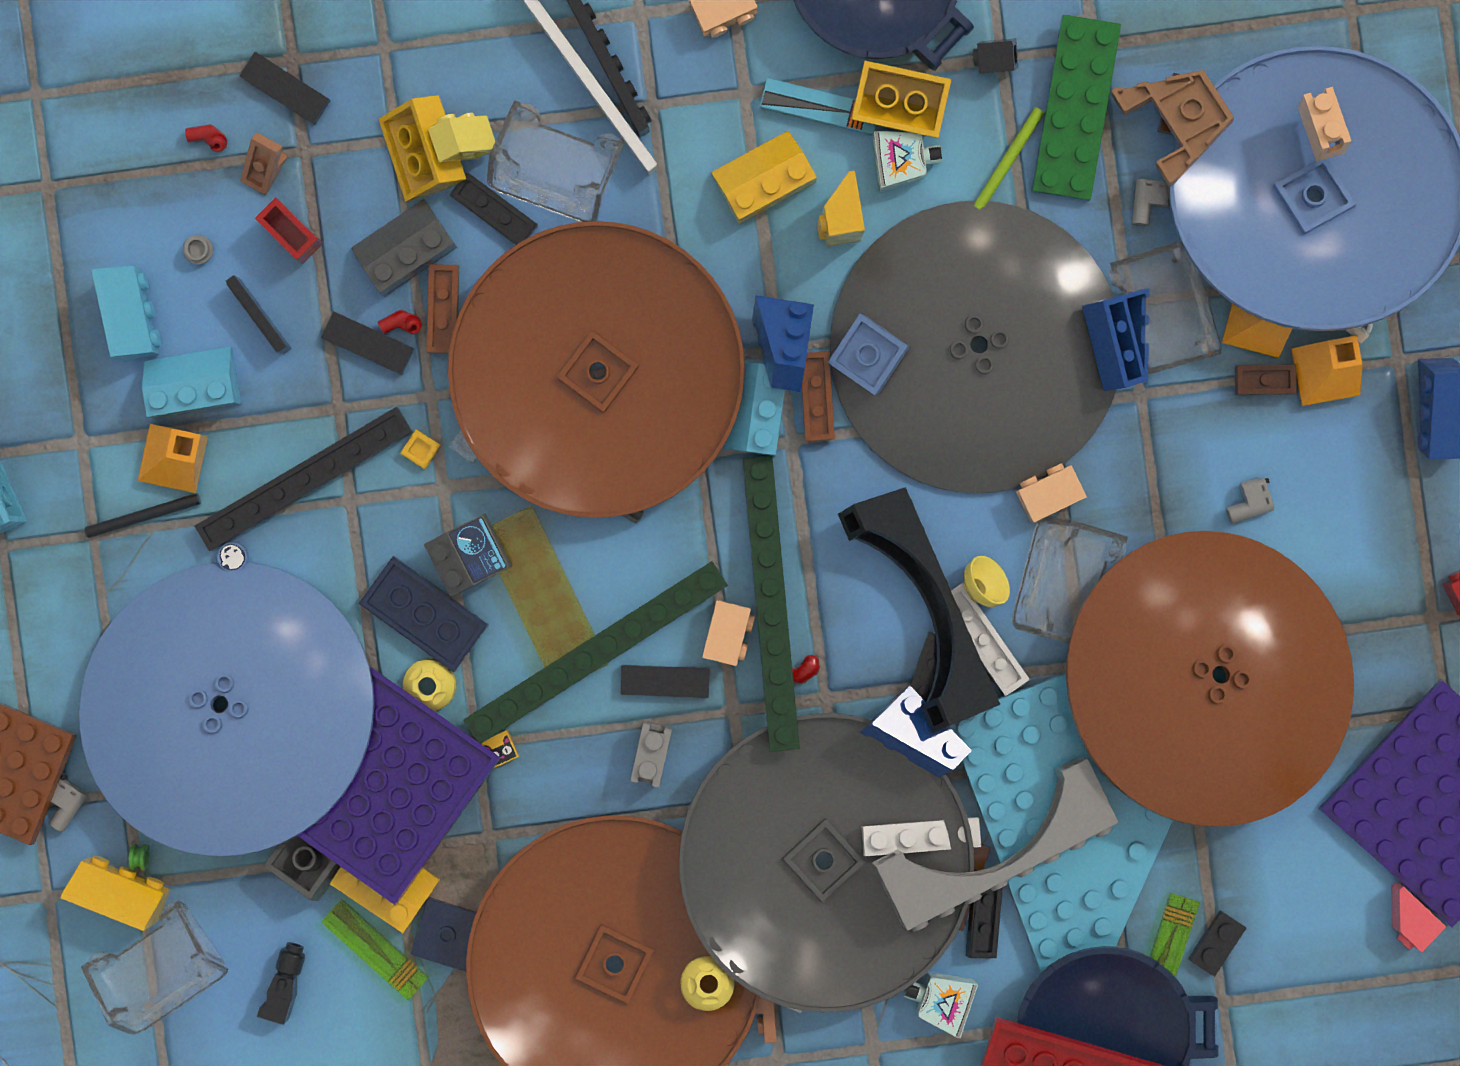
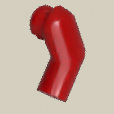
M208 124L185 128L188 143L204 141L214 152H222L227 147L226 136L214 125Z
M398 310L377 322L384 335L396 328L410 334H417L422 327L421 319L417 315L404 310Z
M808 655L804 658V663L798 668H792L793 682L804 684L817 675L820 670L819 659L814 655Z

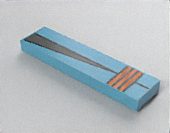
M770 78L766 79L760 104L762 109L873 136L876 127L874 124L852 120L855 99Z

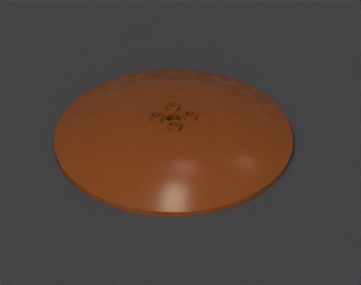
M589 221L556 226L539 232L506 251L490 265L468 294L458 314L449 349L448 379L453 410L459 427L478 460L492 476L523 499L542 508L577 517L603 518L636 513L656 506L688 487L707 469L726 443L735 424L744 388V352L739 327L724 293L714 278L696 259L670 240L651 231L616 222ZM596 363H601L606 367V375L600 380H595L590 376V368Z
M1194 531L1169 535L1143 545L1116 562L1099 579L1083 602L1073 625L1066 657V687L1071 715L1082 743L1099 770L1116 788L1143 808L1162 817L1196 826L1221 827L1254 822L1271 816L1293 804L1321 779L1332 764L1346 735L1352 713L1354 697L1352 657L1341 622L1327 597L1306 572L1280 552L1258 541L1225 532ZM1216 667L1222 668L1226 673V679L1222 684L1216 682L1213 678V670Z
M599 816L565 824L535 839L519 851L502 868L489 886L479 905L471 928L466 956V979L473 1015L481 1035L502 1066H726L740 1048L751 1027L760 996L749 991L734 980L733 994L724 1006L712 1011H702L691 1006L682 995L680 979L685 967L698 957L711 955L697 936L682 897L679 878L681 830L641 817ZM614 955L619 956L623 961V967L617 973H611L606 968L607 959ZM712 975L702 977L700 980L701 990L704 993L714 992L717 988L716 978Z

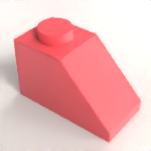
M1395 882L1391 886L1392 928L1400 934L1396 939L1408 950L1415 948L1423 952L1446 926L1404 886Z

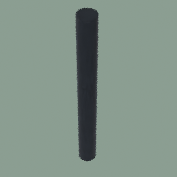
M198 493L87 526L85 527V533L88 538L199 505L201 500Z

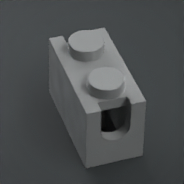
M644 721L630 781L636 783L638 781L646 782L659 788L673 727Z

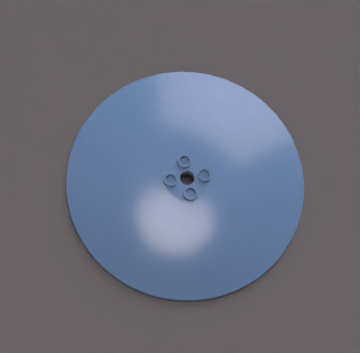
M1304 46L1278 50L1259 56L1237 67L1214 84L1217 92L1234 116V120L1173 186L1169 187V199L1174 226L1183 248L1199 273L1218 293L1245 312L1283 327L1307 331H1339L1378 322L1401 311L1423 295L1443 274L1460 245V137L1448 114L1420 83L1394 65L1359 51L1329 46ZM1333 86L1351 138V143L1345 154L1316 162L1298 106L1304 94L1311 93L1314 98L1322 94L1325 88ZM1176 142L1174 151L1181 148L1178 142ZM1335 142L1329 143V146H1335ZM1311 189L1318 190L1322 194V200L1319 202L1310 201L1307 197V191Z
M209 563L174 573L156 582L129 602L107 627L92 653L81 689L79 722L82 746L88 767L106 800L121 817L147 837L165 846L203 856L227 857L246 855L270 849L295 838L315 825L342 798L353 782L369 745L374 718V688L370 666L356 632L346 617L321 592L302 579L269 566L246 563L240 570L230 572L224 570L219 563ZM219 697H225L228 700V707L222 713H216L213 708L214 701Z

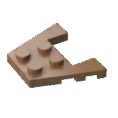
M1204 70L1166 77V80L1148 83L1147 81L1137 83V86L1125 89L1118 87L1111 90V96L1124 116L1152 102L1179 143L1180 149L1156 161V167L1169 187L1173 186L1234 120V116Z

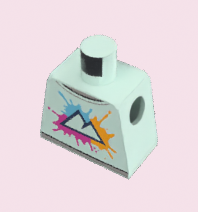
M874 131L872 139L879 191H885L921 180L927 175L926 164L942 162L940 145L923 147V139L920 134Z
M930 972L924 985L915 982L905 989L904 997L918 1002L916 1008L918 1017L957 1038H961L978 984L971 978Z

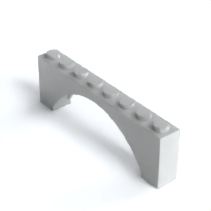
M1080 756L1055 769L1058 776L1056 789L1050 809L1042 825L1021 850L1002 863L973 872H944L913 863L906 859L904 854L898 849L872 862L902 927L907 931L912 929L913 932L921 930L929 924L928 920L936 916L943 918L952 914L955 911V906L963 902L967 905L979 900L982 897L981 893L990 888L992 891L1001 889L1008 884V879L1016 875L1023 877L1034 871L1033 866L1041 862L1048 864L1060 858L1059 853L1068 848L1071 851L1079 849L1086 844V839L1094 835L1101 837L1110 833L1113 830L1111 826L1119 822L1089 760Z

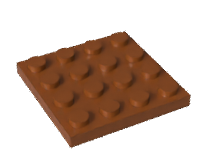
M0 703V833L27 845H34L77 735L3 703Z

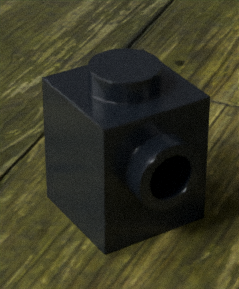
M1016 38L977 43V49H973V62L975 67L979 66V74L1015 71L1018 69Z

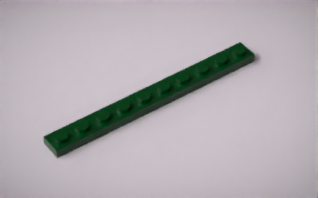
M772 456L743 458L769 752L799 750Z
M709 562L463 719L476 741L481 744L721 591L728 584L714 562Z

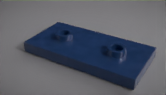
M392 556L358 603L453 673L489 625L395 556Z
M428 897L410 955L466 972L468 941L477 912Z

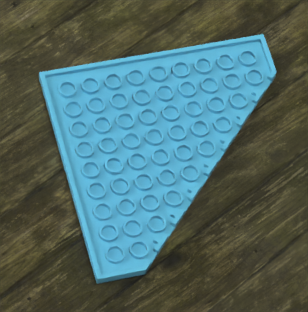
M1216 667L1213 670V678L1216 682L1222 684L1226 679V673L1222 668ZM1066 672L1010 693L1007 696H1002L998 698L1001 705L949 726L972 750L962 760V764L999 863H1002L1021 850L1042 825L1050 809L1056 789L1058 776L1055 769L1080 756L1089 760L1119 822L1111 826L1113 830L1110 833L1101 837L1094 835L1086 839V844L1081 848L1073 851L1068 848L1059 853L1060 858L1048 864L1041 862L1033 866L1034 871L1023 877L1016 875L1007 880V885L1040 973L1049 965L1070 953L1091 947H1116L1173 821L1143 808L1128 798L1099 770L1082 743L1074 724L1067 696Z

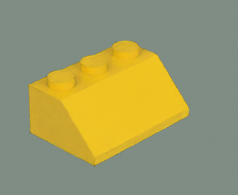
M864 60L852 120L939 138L952 79Z
M439 95L412 98L378 119L405 202L449 189L466 179L461 161H438L428 128L439 123L438 118L445 116Z
M789 131L711 172L738 224L816 183L817 179L805 154Z
M855 170L847 173L825 204L822 215H819L817 223L819 241L825 240L826 247L860 242L864 234L865 227Z
M94 855L92 858L88 857L82 860L62 892L61 899L142 931L158 922L171 890L163 886L164 882L152 877H147L146 880L136 876L137 872L130 870L128 867L120 866L119 869L109 865V860Z
M340 867L330 885L401 933H404L440 879L423 868L397 905L388 901L342 867Z

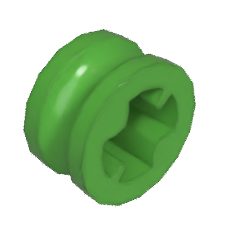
M137 844L131 845L129 851L130 870H136L137 867H140L142 871L147 870L150 858L148 844H143L142 847H138Z

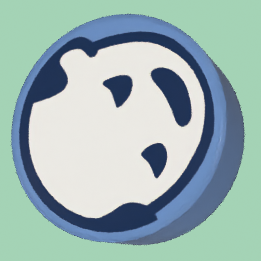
M236 542L224 544L217 554L219 565L224 570L230 572L243 568L249 559L247 549L242 544Z

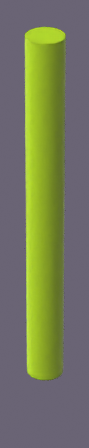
M1034 107L976 199L974 207L980 210L990 201L1045 114L1041 109Z

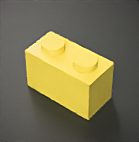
M466 113L455 117V114H448L438 118L439 123L428 128L439 162L478 159L498 149L487 115L475 116L474 113Z

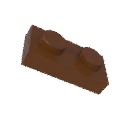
M1296 364L1235 366V395L1297 394Z

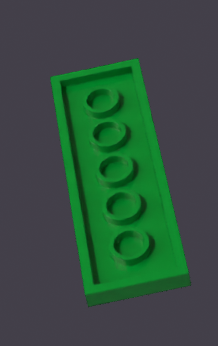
M1062 15L1032 191L1091 200L1121 24Z

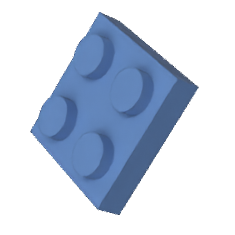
M860 313L828 363L873 395L878 396L910 346L863 313Z

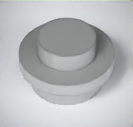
M193 235L185 241L183 253L191 263L204 264L213 255V245L205 236Z

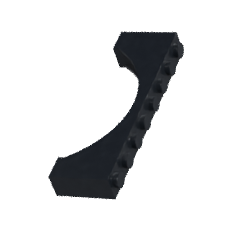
M906 487L853 504L838 513L848 540L855 539L865 543L891 559L913 582L928 608L936 636L937 666L927 702L921 705V708L932 733L1001 705Z

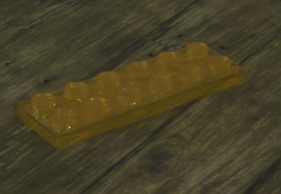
M530 506L493 524L492 527L512 567L499 574L544 667L595 636L533 506Z

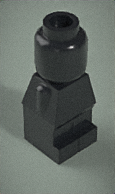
M287 942L286 947L280 950L275 966L278 972L274 975L266 993L267 1000L260 1006L257 1017L282 1025L289 1020L297 996V976L300 975L305 961L304 946Z

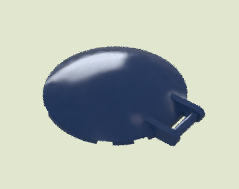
M793 0L799 14L808 27L824 42L835 49L866 59H888L912 52L933 71L938 69L942 64L941 60L964 35H968L974 29L971 21L955 7L957 0ZM950 22L955 28L932 52L927 45Z
M1112 946L1091 947L1070 953L1058 959L1042 971L1033 981L1022 1000L1018 1012L1017 1023L1165 1066H1188L1190 1059L1216 1058L1219 1056V1047L1215 1044V1010L1218 1009V998L1215 996H1187L1182 985L1167 968L1153 958L1127 948ZM1196 1011H1203V1043H1196Z

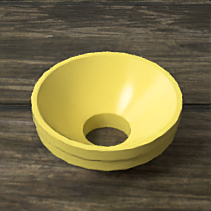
M977 556L966 565L963 587L972 601L994 608L1008 600L1010 595L1008 579L1002 568L994 560L987 556Z
M429 658L417 661L406 671L403 679V690L433 711L447 706L456 692L457 685L454 673L436 659ZM425 677L433 679L436 684V689L431 695H425L419 689V683Z
M702 956L692 960L685 967L680 979V988L683 997L691 1006L702 1011H712L719 1009L729 1001L734 990V979L716 963L712 956ZM705 975H712L717 980V988L712 993H704L700 988V980Z

